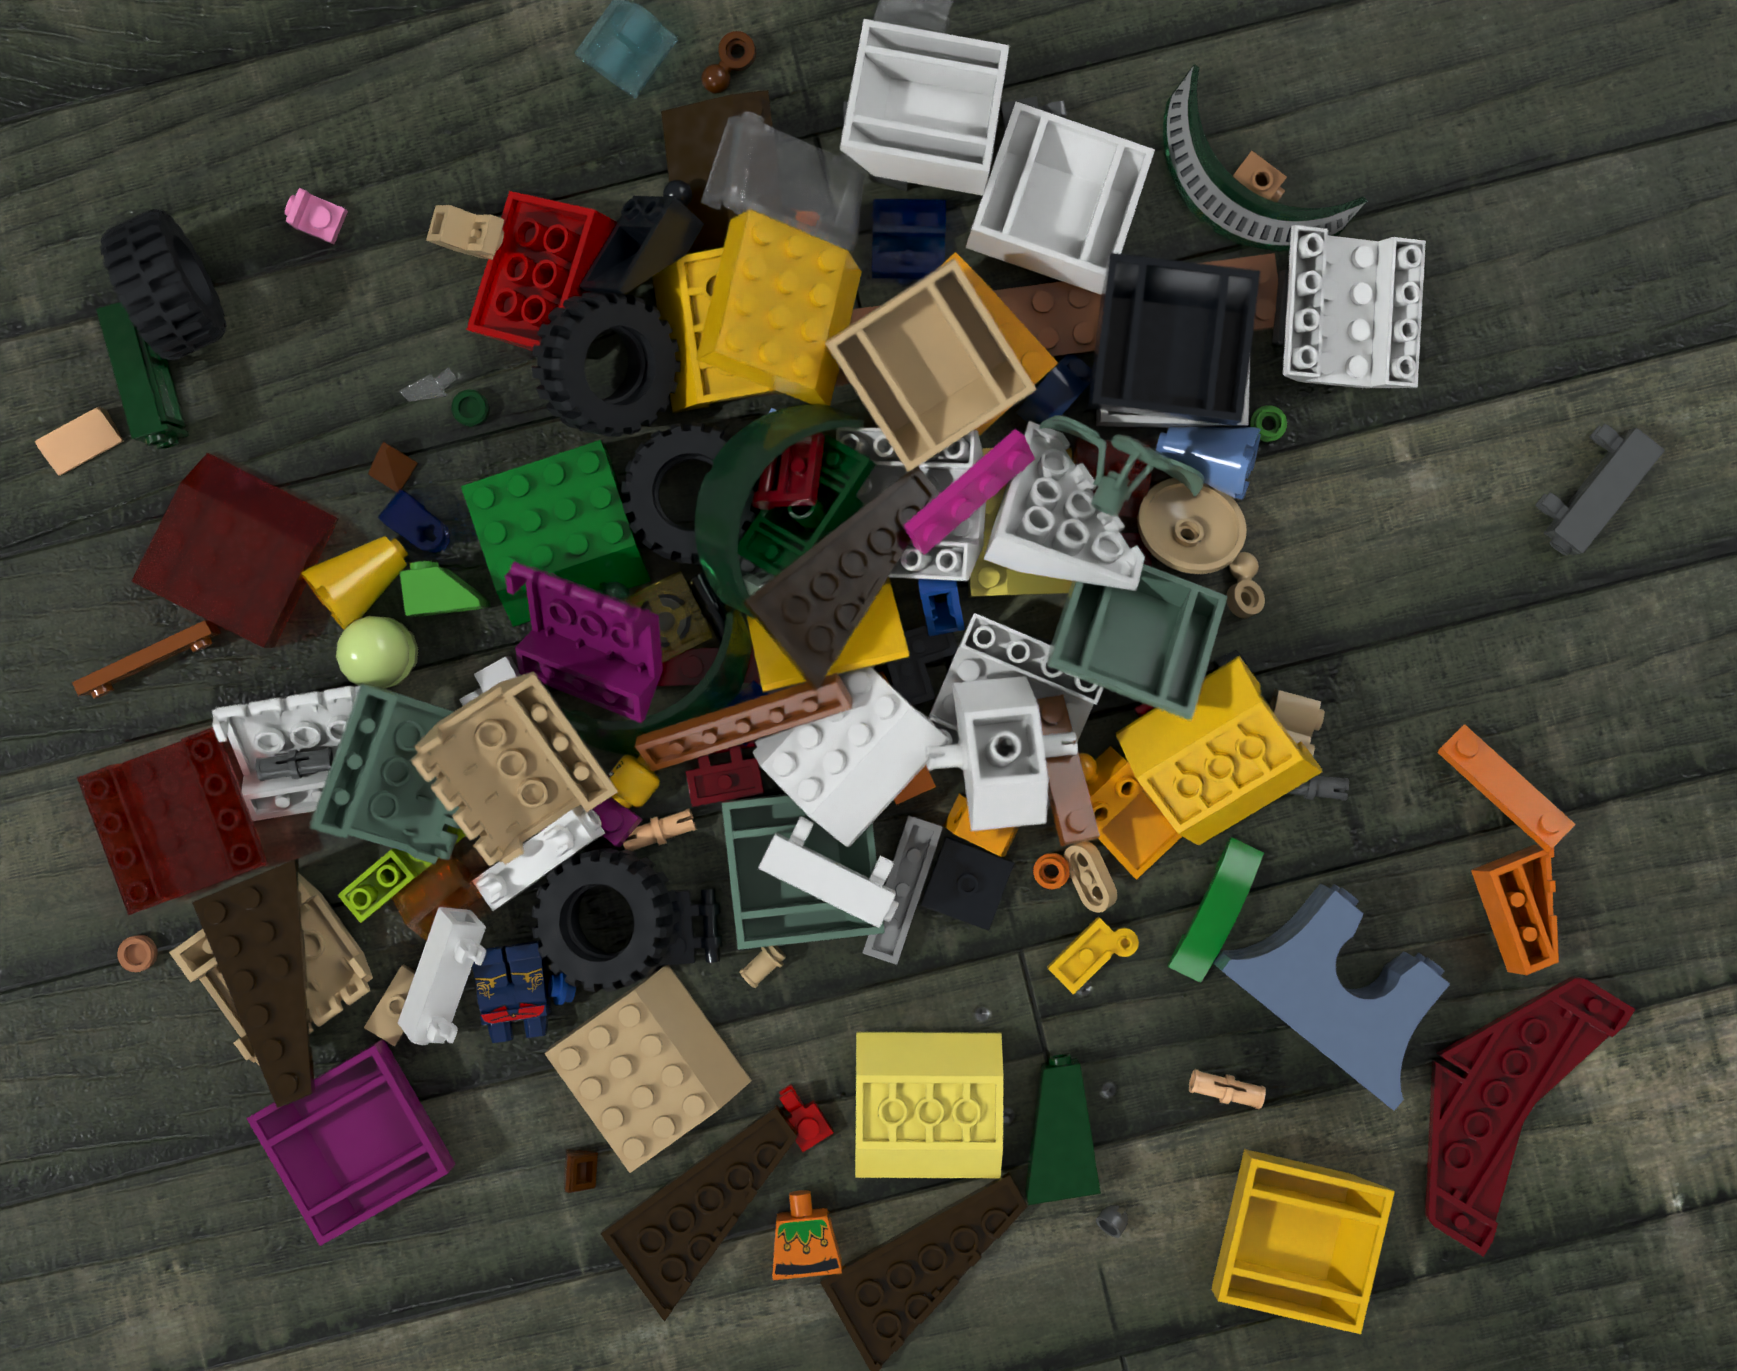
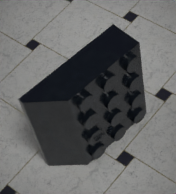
M1110 253L1100 302L1088 408L1232 426L1242 422L1260 271Z

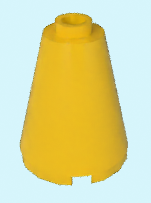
M383 536L307 568V570L302 572V575L323 606L327 607L332 613L331 616L344 630L353 621L360 619L400 574V571L407 566L404 558L408 556V553L396 538L390 541L386 536Z

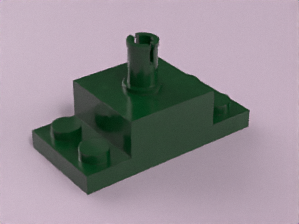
M823 433L825 439L816 505L774 507L771 510L761 509L734 552L773 577L777 576L865 506L856 494L876 465L869 457Z

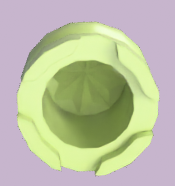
M367 616L357 619L343 630L337 642L336 658L340 670L350 682L358 686L366 684L387 689L399 685L410 675L413 667L417 664L418 646L414 635L402 623L393 618Z

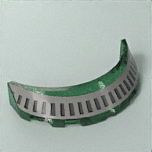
M1194 64L1167 100L1163 116L1165 162L1179 191L1178 194L1190 211L1201 222L1208 223L1215 233L1227 240L1245 247L1251 246L1274 252L1290 251L1291 226L1293 225L1328 229V235L1338 236L1368 200L1362 196L1353 201L1331 207L1300 208L1268 200L1242 185L1220 163L1204 134L1197 102V84L1200 68Z

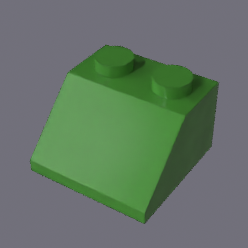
M438 562L409 563L410 570L400 571L405 616L423 617L491 608L490 600L450 569L439 567Z

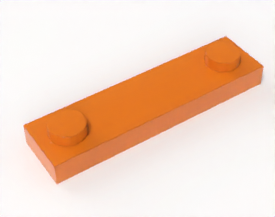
M1465 724L1438 750L1437 753L1547 853L1576 825Z

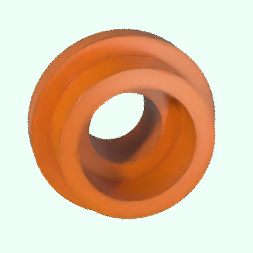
M1046 853L1035 862L1033 873L1039 885L1046 889H1057L1067 882L1070 876V866L1067 860L1060 854ZM1049 864L1055 865L1059 871L1058 875H1048L1046 866Z

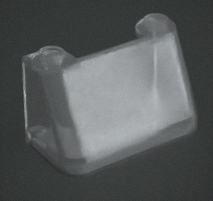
M743 112L742 116L729 117L701 203L716 209H720L721 204L724 203L723 206L734 210V213L739 215L750 209L846 249L850 254H853L858 240L866 170L846 154H841L839 157L763 124L765 119L757 114Z

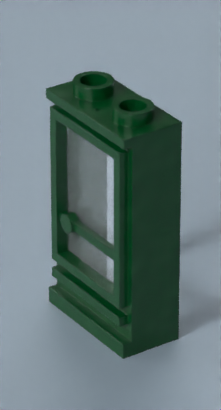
M121 302L97 308L96 311L132 439L144 442L146 446L156 445L157 449H166L179 445L178 439L188 437L189 433L187 430L182 429L186 426L167 359L161 358L158 353H155L150 348L149 343L144 341L139 334V330L128 317V313Z

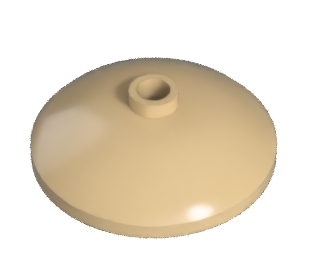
M1175 478L1162 481L1145 495L1139 507L1137 517L1140 537L1151 554L1163 564L1185 573L1207 574L1227 567L1237 558L1246 539V522L1239 505L1231 496L1205 483L1201 491L1196 496H1193L1192 492Z

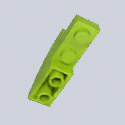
M448 826L447 831L458 835L455 845L466 837L462 829ZM393 848L337 896L358 921L362 923L430 868L433 863L416 859L406 851Z

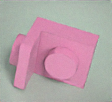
M301 188L298 189L296 195H292L289 198L285 208L286 222L289 225L333 245L348 213L345 208L311 195L308 191Z

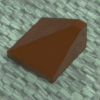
M383 442L368 475L400 494L419 463Z

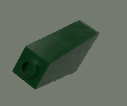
M1070 1054L1054 1055L1049 1057V1062L1041 1063L1025 1185L1028 1205L1101 1194L1081 1065L1078 1059L1071 1058Z

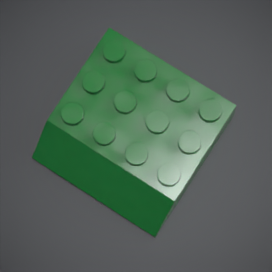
M602 440L461 486L495 590L513 627L531 621L526 583L514 595L507 592L505 575L510 571L514 561L553 573L606 595L651 581L637 536L631 529L629 519L624 513L622 505L624 498L606 444Z

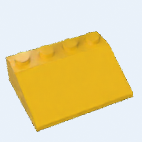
M887 577L886 582L826 676L909 657L889 577ZM745 606L763 692L806 682Z

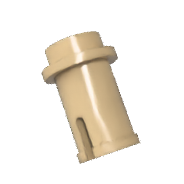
M777 945L761 947L762 951L739 971L744 980L752 987L756 988L777 966L781 968L784 965L782 961L786 958V955Z

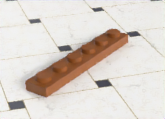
M838 673L825 676L817 691H814L807 682L637 736L635 747L653 772L852 709L853 698Z

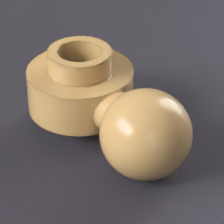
M1240 552L1237 558L1229 564L1230 572L1237 579V583L1228 589L1226 595L1228 596L1227 604L1231 612L1237 617L1244 619L1261 612L1265 604L1262 589L1257 583L1252 581V578L1258 572V561L1254 555L1248 552Z

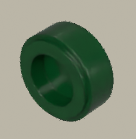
M467 389L459 392L454 397L451 410L454 418L459 423L467 427H476L486 421L490 406L486 397L480 392Z

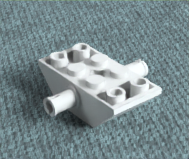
M1026 676L953 683L959 742L953 745L926 746L925 756L929 758V761L926 762L928 770L961 766L964 772L971 831L1045 824L1048 795V774L1045 758L1067 755L1076 756L1078 744H1072L1073 741L1077 740L1075 732L1042 735L1039 707ZM999 743H1001L1002 749H1008L1009 751L1005 757L1000 756L995 750Z

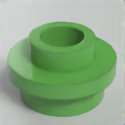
M1266 405L1253 413L1250 419V427L1261 429L1259 433L1261 434L1260 441L1273 442L1285 433L1287 419L1281 409L1276 406ZM1266 417L1274 422V427L1271 431H1267L1262 427V420Z

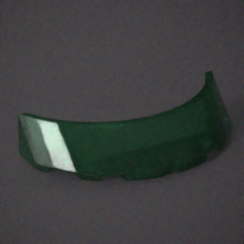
M829 405L792 406L756 419L737 432L721 448L713 460L711 471L705 474L695 508V542L697 553L704 573L721 602L755 619L743 604L750 595L745 586L739 564L738 533L747 497L764 469L780 453L808 436L844 427H851L857 430L863 426L865 421Z
M739 607L731 609L726 614L725 630L719 651L710 669L699 684L674 705L656 714L646 716L642 723L634 720L606 721L592 719L583 711H567L561 707L559 708L583 742L609 752L640 755L635 747L637 736L731 707L743 685L752 652V639ZM543 684L546 690L549 692L547 685Z

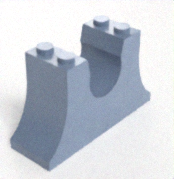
M1320 883L1295 915L1278 931L1246 948L1220 950L1213 964L1395 1111L1404 1100L1401 1092L1400 1078L1402 1061L1408 1042L1419 1022L1450 984L1441 977L1445 971L1431 959L1425 958L1420 953H1417L1414 957L1406 952H1402L1384 966L1379 977L1370 985L1358 989L1344 988L1339 982L1336 973L1337 955L1345 942L1354 936L1364 913L1355 907L1359 901L1342 887L1339 888L1335 884L1329 888Z

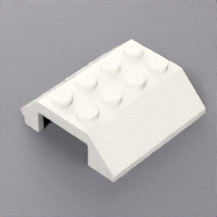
M874 665L838 674L853 698L852 709L758 738L755 742L757 748L752 752L760 767L810 818L848 848L923 769L926 762L929 761V758L925 756L926 746H943L949 741V738L924 714L916 710L874 669Z
M348 686L324 690V692L287 696V698L283 699L275 698L251 702L247 705L239 704L212 710V726L218 741H226L228 736L244 775L241 797L251 821L315 811L329 770L302 774L300 779H292L289 776L260 782L256 774L255 761L257 758L287 755L289 750L297 749L300 753L325 749L327 747L332 749L333 756L335 757L360 686Z

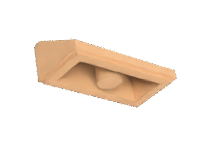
M101 407L94 408L35 441L38 449L58 476L124 442L107 409Z

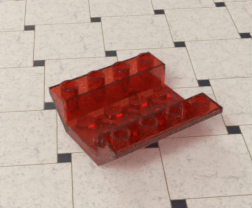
M213 727L123 763L112 764L77 777L128 916L268 864L223 741H218Z

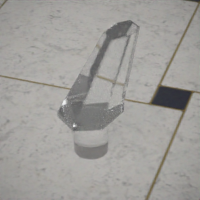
M448 367L437 377L434 378L429 374L399 392L408 401L446 397L447 394L444 389L458 378Z

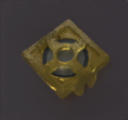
M681 571L622 600L658 614L662 663L713 638Z

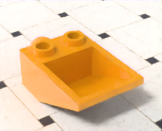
M1111 746L1096 760L1089 754L1079 753L1100 837L1097 839L1137 880L1182 836L1175 831L1138 782L1129 762Z

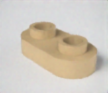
M1089 841L1075 843L1068 847L1064 853V858L1070 866V877L1083 904L1089 910L1097 913L1103 912L1114 905L1117 900V889L1097 847Z

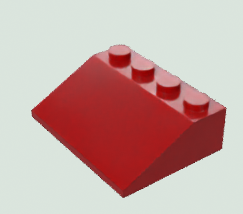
M509 191L501 216L504 219L502 227L504 231L503 242L500 248L496 250L493 260L488 259L466 330L533 351V346L540 345L542 339L537 333L542 324L549 325L551 323L548 315L554 308H565L563 306L565 300L573 296L581 297L583 293L592 292L583 291L579 285L617 222L595 209Z

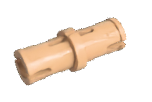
M690 808L661 819L658 816L650 818V823L636 827L627 840L623 842L625 850L634 851L657 842L659 845L667 843L666 839L697 830Z
M1195 1069L1191 1074L1189 1082V1092L1219 1098L1220 1103L1224 1104L1235 1102L1260 1109L1265 1100V1086L1237 1081L1234 1076L1228 1074L1221 1077Z

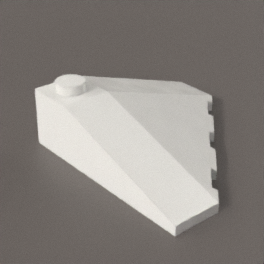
M1028 421L1024 436L1035 460L1007 483L984 560L1018 572L1135 591L1138 587L1145 558L1138 546L1129 548L1120 534L1125 526L1118 516L1108 515L1090 505L1095 495L1093 490L1097 486L1093 484L1094 479L1084 464L1081 463L1075 466L1066 452L1070 443L1065 435L1050 428L1039 429V424Z

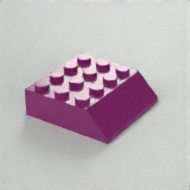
M383 1039L314 1078V1093L277 1108L275 1102H272L246 1118L319 1246L443 1177L455 1165L453 1158Z

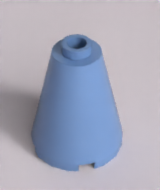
M1169 427L1167 433H1160L1156 451L1166 458L1179 461L1201 472L1204 476L1205 484L1235 499L1243 500L1250 483L1245 480L1249 478L1251 471L1254 469L1261 429L1256 427Z

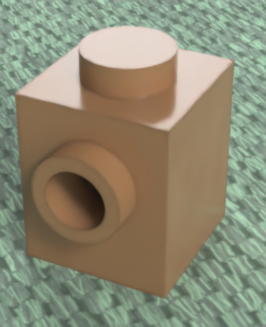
M1251 151L1224 188L1259 213L1266 205L1273 208L1285 192L1280 186L1287 176Z

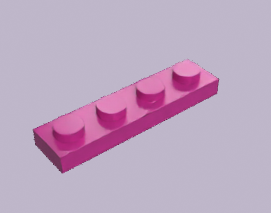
M1016 429L1013 430L903 525L917 550L925 555L1035 460L1023 434Z

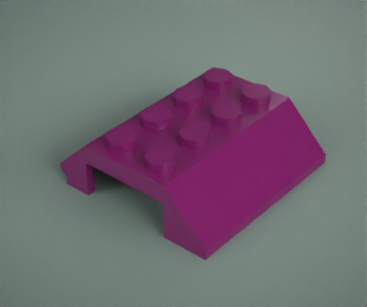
M514 561L510 571L505 575L507 592L514 595L526 583L532 631L515 647L519 674L525 675L534 672L541 683L642 723L646 718L663 671L658 614L564 579L553 573Z

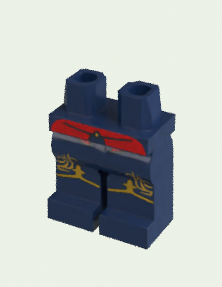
M541 940L511 944L508 947L505 945L485 948L486 954L482 965H477L475 961L473 962L472 968L477 988L478 1005L481 1012V1025L488 1026L492 1043L513 1040L511 1021L524 1019L526 1038L547 1034V1015L552 1012L548 996L545 958L542 959L538 948L543 947Z

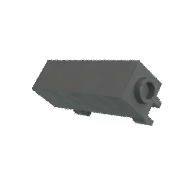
M1604 424L1602 427L1600 425L1597 426L1589 438L1608 452L1566 505L1551 492L1548 495L1543 494L1535 504L1540 511L1554 519L1544 531V534L1552 539L1549 542L1550 545L1561 554L1566 556L1568 554H1583L1665 451L1637 427L1626 430L1619 436L1607 424Z

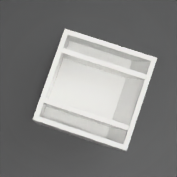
M864 19L840 150L873 176L983 196L990 170L1009 45Z
M1015 102L966 248L1102 295L1109 254H1121L1155 149Z

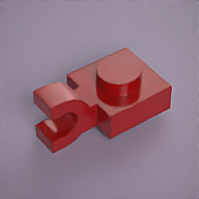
M792 1084L779 1091L780 1101L787 1111L791 1113L786 1118L798 1133L795 1141L802 1152H805L834 1133L833 1128L814 1100L804 1105Z

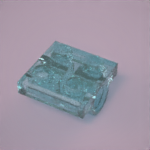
M612 0L575 51V55L636 99L678 39L677 36L664 28L656 17L637 3H630L627 0Z

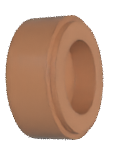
M134 935L125 939L120 944L117 956L119 963L124 969L130 972H141L150 968L155 963L158 951L156 944L151 938L145 935Z

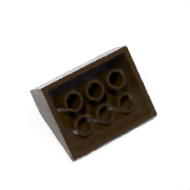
M768 90L730 94L661 111L669 182L682 180L690 186L692 200L687 208L704 223L703 228L687 254L724 248L731 219L750 209L784 223Z

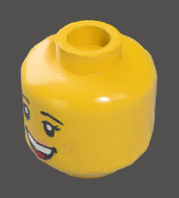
M641 754L638 758L632 755H624L607 775L618 790L611 797L628 809L631 806L642 807L660 785L659 777L654 773L655 771L652 772Z

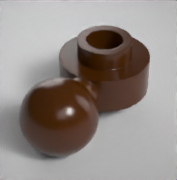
M733 31L721 39L718 48L721 61L718 64L707 66L701 76L702 84L708 92L713 94L724 92L730 85V72L732 70L743 71L754 63L756 46L746 33ZM736 47H743L745 49L744 55L738 59L732 56L733 50Z

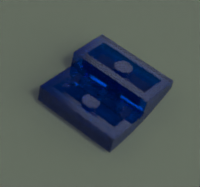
M873 199L872 278L922 279L945 262L946 200Z

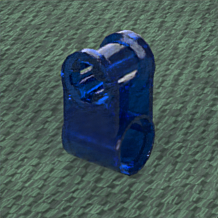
M402 489L398 490L378 516V519L422 550L437 553L443 551L450 542V532L447 526ZM426 529L434 530L433 534L437 537L434 542L427 540L428 537L424 534Z

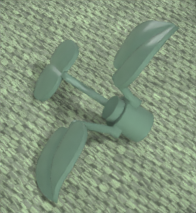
M1065 416L1050 417L1043 421L1039 429L1050 428L1069 433L1098 447L1097 476L1093 483L1098 488L1090 505L1108 515L1118 516L1124 501L1129 500L1132 492L1154 467L1179 480L1192 492L1193 496H1196L1201 491L1205 483L1203 474L1198 470L1179 461L1166 458L1161 453L1151 448H1145L1138 441L1122 435L1114 436L1112 445L1130 454V457L1121 474L1109 471L1106 477L1104 476L1107 443L1100 438L1098 432ZM1136 459L1147 463L1148 465L1128 486L1130 480L1126 477Z

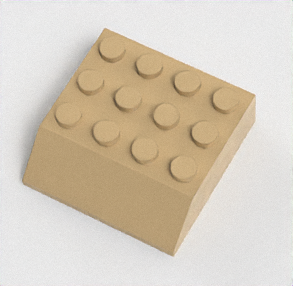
M951 259L826 341V345L908 472L1037 390L955 259Z
M664 965L554 1043L545 1052L548 1060L629 1173L720 1110L752 1081L670 965Z

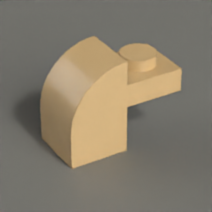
M436 205L426 241L471 256L493 260L496 250L500 248L503 242L504 231L502 227L504 219L494 215H475L451 205Z

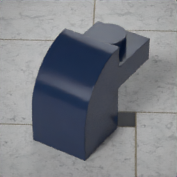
M1067 354L1015 413L1027 423L1031 421L1039 425L1050 417L1062 416L1091 383L1092 369L1075 354Z

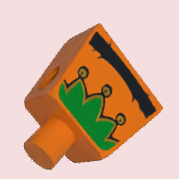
M799 1190L789 1193L791 1211L778 1213L776 1218L773 1280L841 1274L842 1258L828 1209H812L811 1191Z

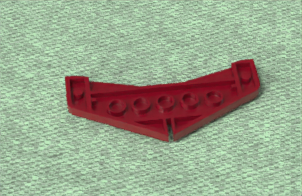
M1573 976L1436 1053L1465 1072L1460 1077L1432 1060L1425 1214L1428 1221L1435 1228L1484 1257L1494 1240L1498 1225L1496 1222L1497 1214L1522 1125L1530 1111L1541 1098L1609 1036H1615L1628 1023L1636 1009L1582 977Z

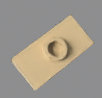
M405 964L398 970L364 1026L365 1029L393 1046L398 1044L404 1034V1031L398 1025V1020L416 972Z

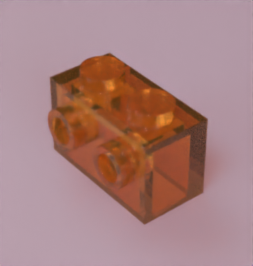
M451 854L450 860L439 858L436 864L428 867L392 897V900L405 925L427 941L438 907L467 910L482 895L472 882L474 877L470 870Z

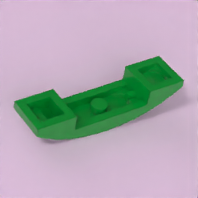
M1233 837L1229 838L1215 867L1217 871L1186 934L1182 935L1167 965L1169 968L1200 983L1202 982L1241 911L1264 855L1263 852Z

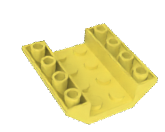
M856 1032L855 1178H1000L1003 1155L1004 1086L1002 1033Z

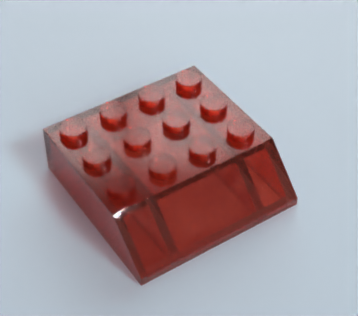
M207 453L181 481L131 582L263 648H275L307 584L302 572L317 564L339 518Z

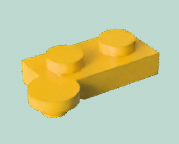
M1098 916L1047 968L1074 995L1111 958L1113 953L1121 957H1128L1134 954L1138 949L1139 940L1136 933L1131 929L1123 927L1113 931Z

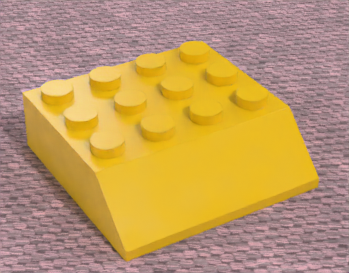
M751 209L740 214L730 221L696 360L825 410L830 409L840 365L826 345V341L849 327L862 271L846 249Z
M1244 1149L1211 1288L1217 1301L1361 1334L1395 1191L1350 1173Z

